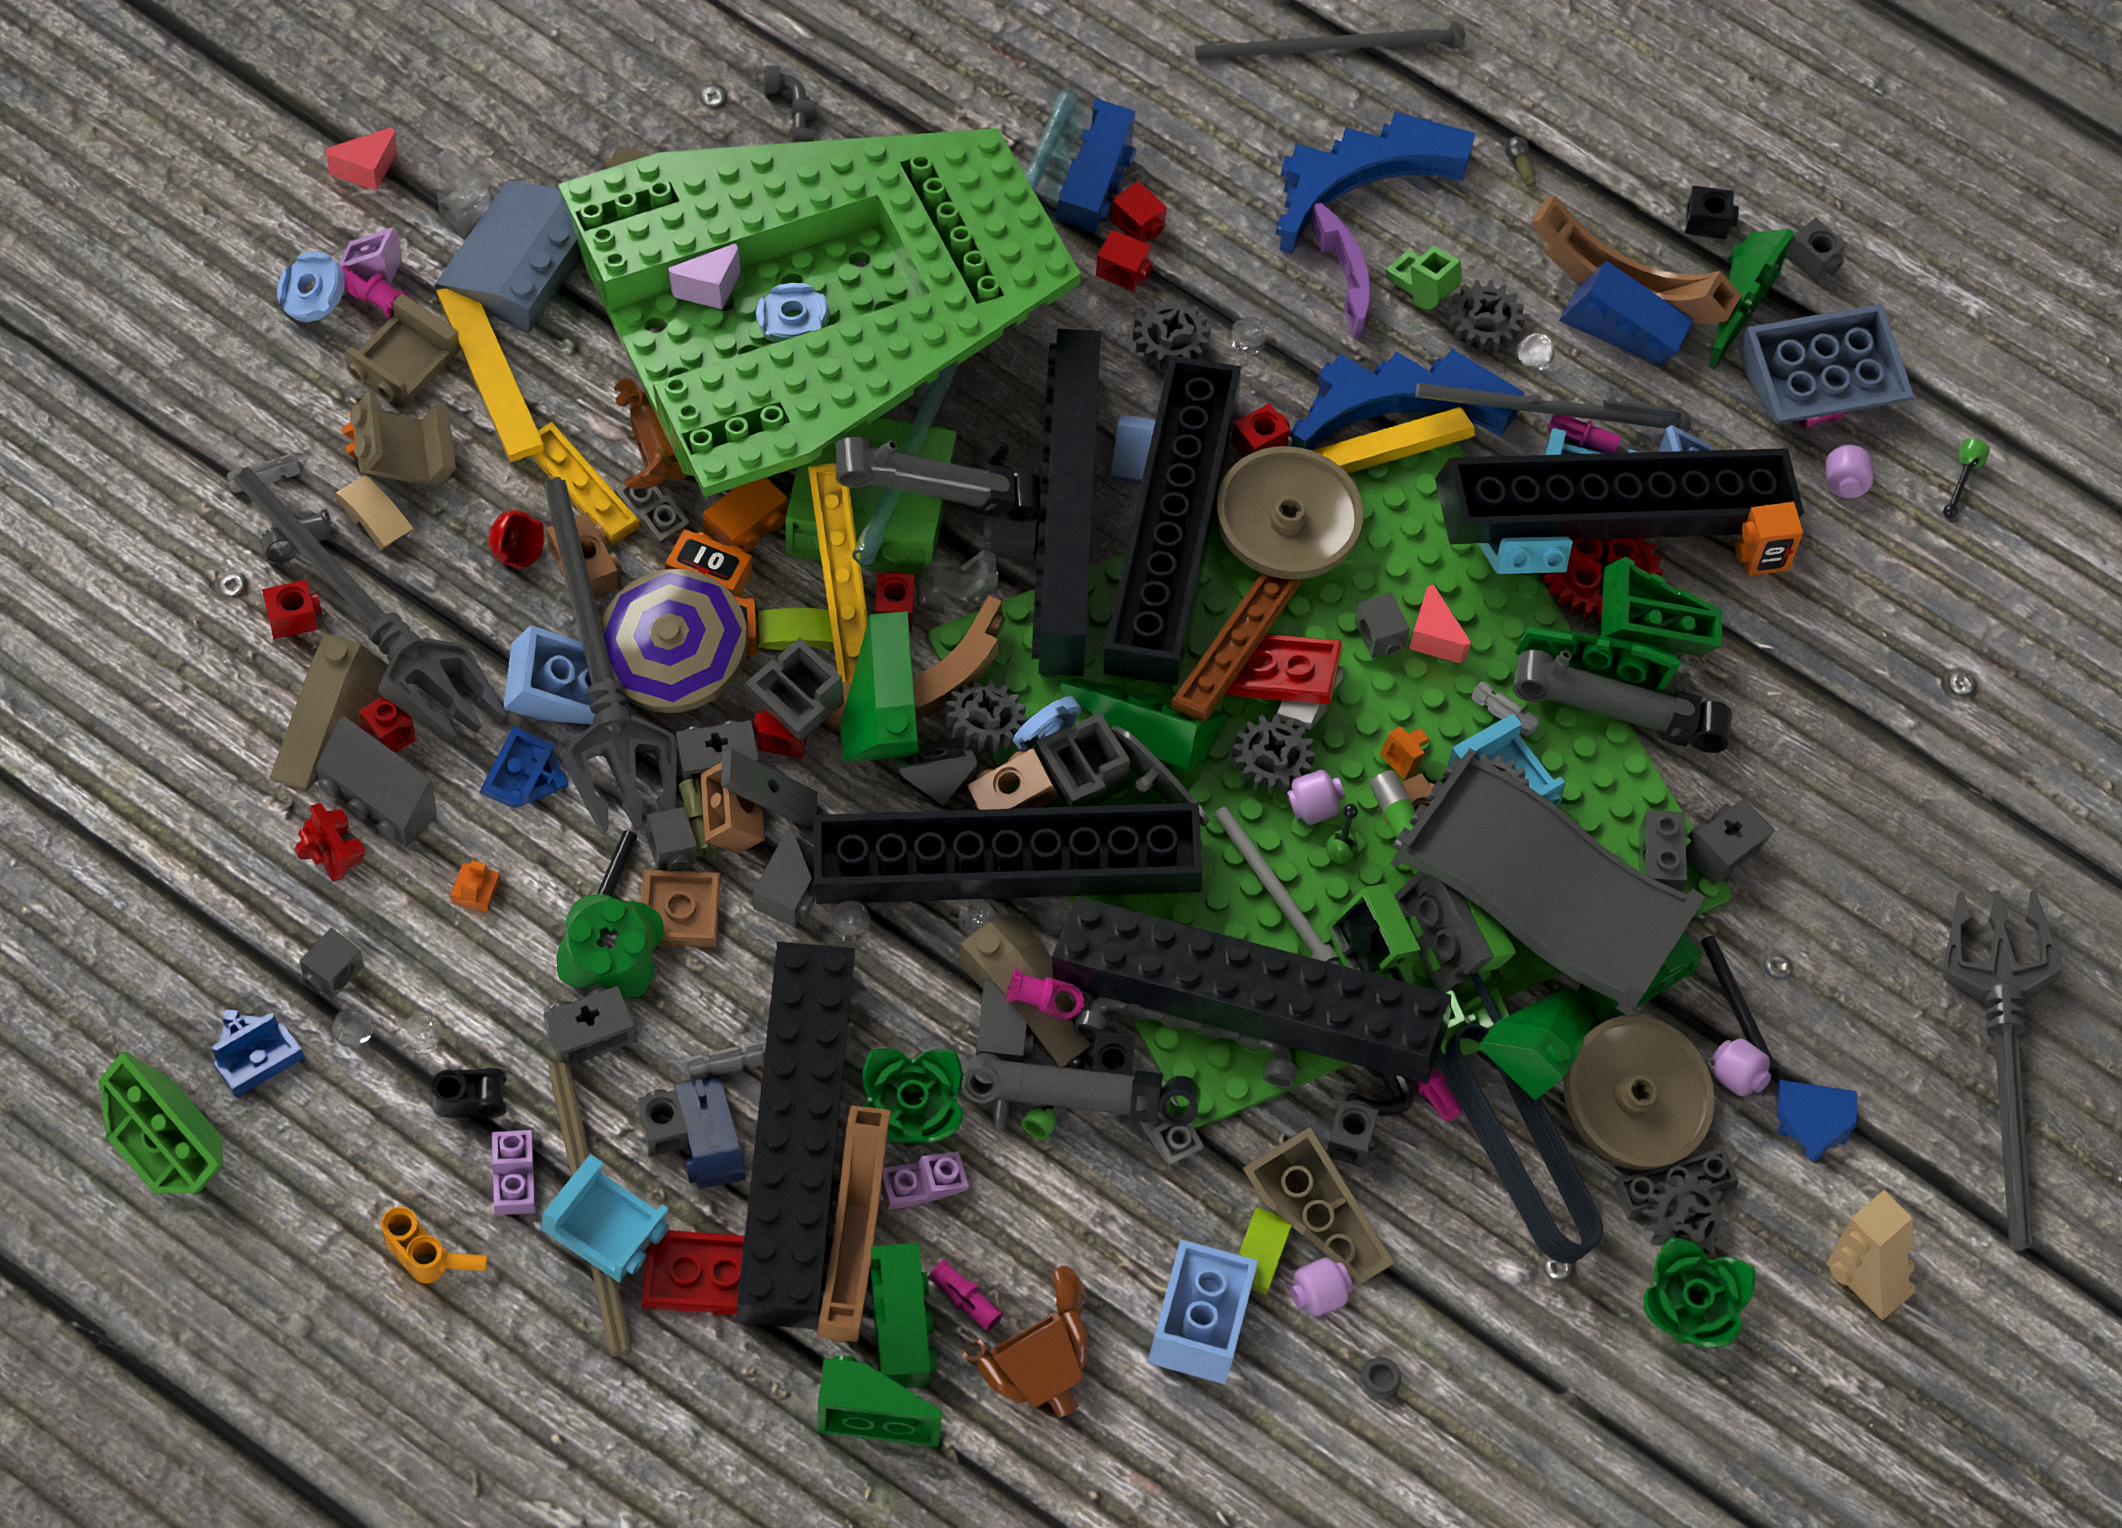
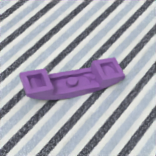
M1314 204L1311 220L1313 233L1321 253L1334 250L1336 252L1350 289L1346 293L1343 311L1354 339L1361 338L1370 298L1369 275L1363 254L1345 224L1323 204Z

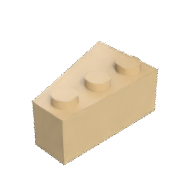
M1883 1190L1850 1218L1826 1263L1830 1267L1833 1277L1839 1283L1847 1285L1882 1321L1915 1293V1284L1911 1281L1909 1282V1275L1915 1270V1266L1908 1256V1253L1914 1249L1913 1218Z

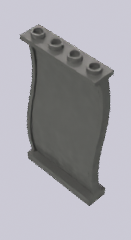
M1469 748L1461 760L1454 757L1443 774L1447 781L1445 783L1439 780L1436 782L1426 800L1431 802L1429 806L1426 807L1423 804L1419 806L1409 822L1414 826L1410 831L1404 827L1392 847L1398 850L1390 865L1398 868L1401 863H1404L1459 891L1488 912L1538 956L1585 986L1617 1000L1619 1004L1616 1009L1630 1016L1700 907L1705 896L1693 888L1690 893L1685 894L1633 868L1608 851L1575 821L1536 791L1504 772L1474 758L1476 751Z

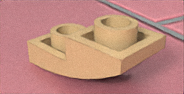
M366 475L334 494L355 525L359 522L363 525L380 551L403 538L414 529L392 500Z

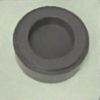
M1372 1358L1362 1368L1359 1378L1360 1386L1363 1392L1370 1398L1376 1400L1388 1399L1399 1388L1401 1382L1400 1369L1395 1362L1388 1358Z

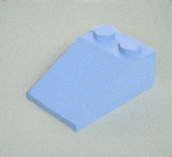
M532 625L511 643L503 709L540 721L592 725L596 714L590 711V705L593 702L589 701L586 695V690L592 683L582 642Z
M1180 1239L1147 1363L1226 1384L1258 1260Z

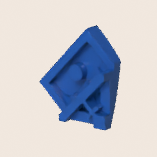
M513 726L479 793L502 804L516 808L568 788L569 784L565 774H562L553 750L555 747L553 742L548 743Z
M226 1009L222 1033L218 1043L214 1044L212 1048L215 1056V1068L235 1098L305 1058L301 1047L286 1027L281 1023H277L275 1015L270 1013L263 1017L240 1015L238 1010Z
M1779 1080L1776 1099L1777 1118L1781 1121L1778 1130L1780 1135L1792 1137L1806 1149L1804 1155L1813 1162L1821 1158L1825 1150L1836 1144L1844 1145L1848 1142L1850 1132L1855 1129L1857 1123V1091Z

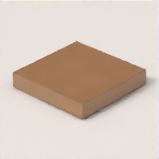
M643 869L641 903L656 910L662 916L664 923V935L659 945L717 947L721 872Z

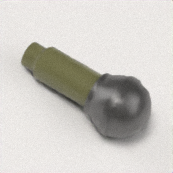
M1513 137L1505 144L1504 152L1509 159L1515 162L1523 182L1526 183L1527 187H1532L1537 182L1535 179L1536 175L1528 159V144L1521 137Z

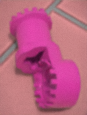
M345 264L342 267L345 275L344 289L359 300L361 298L365 302L371 301L384 311V315L388 319L394 315L392 302L401 293L409 298V294L405 290L398 291L386 282L385 276L381 273H376L367 281L363 277L359 278V274H354V271L350 270Z
M1015 968L1009 981L1013 984L1012 986L1008 985L1006 1002L1013 1003L1016 1000L1037 1006L1038 1011L1048 1013L1058 1021L1071 1020L1081 1012L1084 1006V998L1082 996L1083 993L1079 991L1078 987L1049 977L1042 980L1024 975L1021 969ZM1066 992L1073 997L1075 1007L1072 1012L1064 1013L1058 1010L1055 1005L1057 993Z

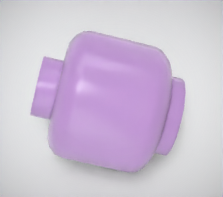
M1843 445L1834 449L1828 455L1825 461L1827 487L1833 494L1842 498H1856L1870 490L1873 484L1872 458L1868 451L1855 445Z
M1317 770L1295 778L1292 781V790L1287 791L1296 820L1302 818L1309 825L1339 815L1341 809L1339 801L1346 799L1339 778L1331 779L1325 770Z
M1744 1039L1725 1041L1717 1049L1711 1061L1716 1081L1741 1097L1747 1096L1754 1091L1760 1093L1771 1079V1074L1768 1072L1770 1067L1768 1055Z
M1322 1258L1300 1267L1294 1274L1295 1285L1290 1287V1293L1297 1308H1305L1309 1314L1315 1317L1343 1307L1348 1302L1349 1293L1353 1291L1350 1276L1341 1262L1335 1263L1329 1258Z

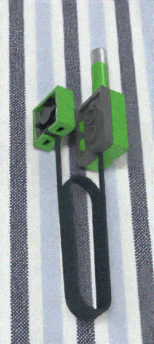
M1388 770L1378 774L1371 780L1370 787L1397 839L1404 827L1410 831L1414 827L1409 822L1416 810L1395 771ZM1410 866L1414 876L1395 895H1393L1388 883L1364 887L1325 926L1345 967L1390 979L1393 977L1394 980L1406 982L1398 966L1406 965L1419 953L1437 991L1447 993L1453 990L1457 995L1477 990L1493 1024L1501 1020L1484 982L1492 976L1490 970L1503 966L1516 951L1501 923L1479 905L1440 880ZM1468 1024L1450 1038L1446 1044L1445 1056L1440 1048L1436 1061L1536 1244L1552 1260L1562 1264L1575 1263L1598 1246L1603 1237V1223L1600 1214L1541 1096L1534 1100L1496 1064L1578 1228L1581 1244L1570 1241L1560 1232L1462 1055L1460 1048L1461 1038H1469L1480 1043L1490 1029L1479 1024Z

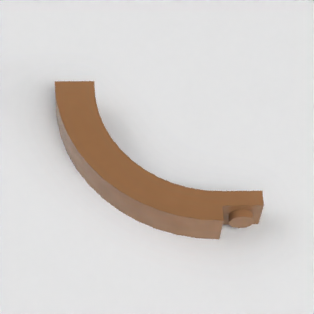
M1556 196L1545 198L1530 223L1547 242L1543 251L1554 263L1582 284L1607 260L1694 320L1692 324H1711L1727 321L1742 296L1721 271L1700 275L1669 273L1642 265L1619 254L1586 230Z
M988 595L972 626L957 647L933 667L913 676L916 721L945 708L952 690L959 692L962 684H966L971 688L974 680H979L988 670L999 653L998 639L995 637L1000 633L1006 618L1003 616L1001 600ZM842 682L844 704L821 724L840 728L851 683Z
M852 1105L850 1107L846 1127L836 1221L817 1338L830 1339L834 1342L849 1341L858 1343L870 1277L871 1247L874 1246L890 1110Z

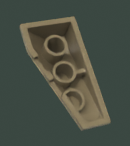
M325 633L310 664L270 779L307 791L319 779L316 765L337 722L342 716H345L362 729L359 710L382 697L378 687L388 664L360 643Z
M1017 916L989 921L960 943L958 964L982 989L984 987V980L993 981L1006 996V992L1009 989L1008 985L1012 986L1013 984L1009 981L1015 968L1021 969L1024 975L1038 979L1053 978L1052 962L1042 941ZM1066 992L1057 993L1055 1005L1058 1010L1064 1013L1072 1012L1073 1007ZM1016 1000L1012 1003L1027 1020L1026 1035H1033V1043L1056 1067L1066 1068L1073 1058L1080 1057L1090 1049L1091 1045L1088 1039L1074 1031L1077 1015L1068 1021H1058L1052 1018L1050 1014L1038 1011L1037 1006Z
M1311 1125L1242 1168L1263 1203L1291 1224L1294 1229L1306 1237L1335 1263L1341 1262L1348 1274L1360 1284L1394 1264V1261Z

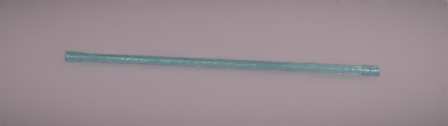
M1064 89L1059 92L1050 111L1047 125L1024 175L1035 193L1063 129L1068 124L1077 105L1078 96L1071 90ZM954 362L940 371L939 378L931 382L900 453L919 456L959 366L957 363ZM889 488L883 489L871 518L863 529L852 553L853 559L859 564L871 565L874 562L884 539V532L903 491Z

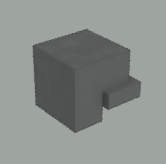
M799 638L777 657L778 663L772 659L745 683L746 690L758 700V703L801 742L844 704L842 676Z
M1101 712L1074 724L1073 731L1068 726L1036 741L1035 749L1051 773L1069 807L1090 806L1126 789L1130 759Z

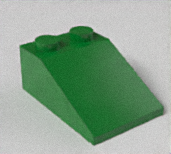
M839 1355L833 1359L824 1358L818 1398L817 1433L939 1447L941 1410L866 1363L858 1362L853 1357Z

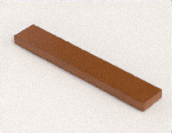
M1261 573L1173 697L1171 709L1206 722L1303 583V579H1283Z

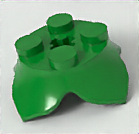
M603 894L580 898L567 913L565 921L566 934L559 945L556 955L559 979L574 988L586 989L595 984L607 989L618 986L623 998L643 997L653 979L654 964L652 951L660 944L664 935L662 916L656 910L637 901H621ZM606 935L617 936L614 939L616 946L608 949L604 945L601 948L599 945L602 943V938Z
M892 1048L870 1050L862 1073L863 1086L868 1099L863 1107L890 1110L887 1141L915 1147L920 1143L940 1141L957 1132L963 1119L962 1107L957 1103V1098L962 1088L963 1071L956 1051L932 1049L925 1051L915 1059H910L900 1050ZM908 1098L913 1101L918 1098L919 1104L908 1105L905 1103V1099Z
M1672 1237L1657 1255L1654 1265L1653 1285L1647 1288L1643 1296L1645 1314L1657 1328L1673 1336L1675 1341L1680 1344L1693 1343L1706 1348L1728 1346L1741 1333L1742 1322L1739 1316L1741 1311L1750 1302L1755 1290V1267L1735 1257L1724 1256L1710 1260L1705 1256L1701 1247L1692 1241ZM1690 1295H1694L1695 1299L1701 1297L1703 1300L1702 1305L1692 1303L1689 1300Z

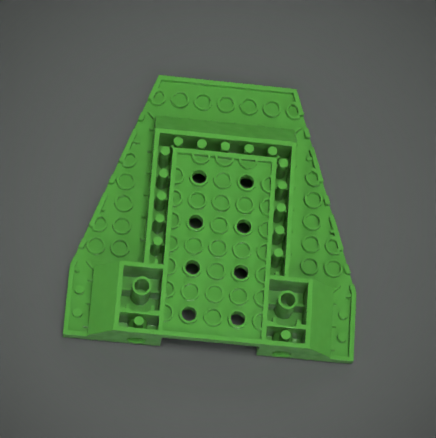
M998 128L659 152L558 184L559 194L571 217L584 263L593 285L683 474L695 477L704 498L811 463L822 455L824 448L832 443L836 445L841 439L848 438V432L863 422L867 425L912 396L916 387L924 382L928 385L939 378V372L955 362L959 365L1004 335L1003 330L1013 323L1019 325L1028 319V313L1041 304L1049 305L1081 284V274ZM737 245L741 274L725 305L733 306L732 309L721 311L715 307L673 296L668 268L726 246ZM859 261L868 263L864 267H857L852 264ZM787 283H802L814 287L815 292H818L820 295L822 293L826 297L830 314L827 327L777 343L768 340L760 332L756 318L758 301L763 295L765 298L771 294V289ZM792 310L786 312L784 315L788 317H795L801 314V312ZM653 327L664 328V330L660 333H652L648 331Z

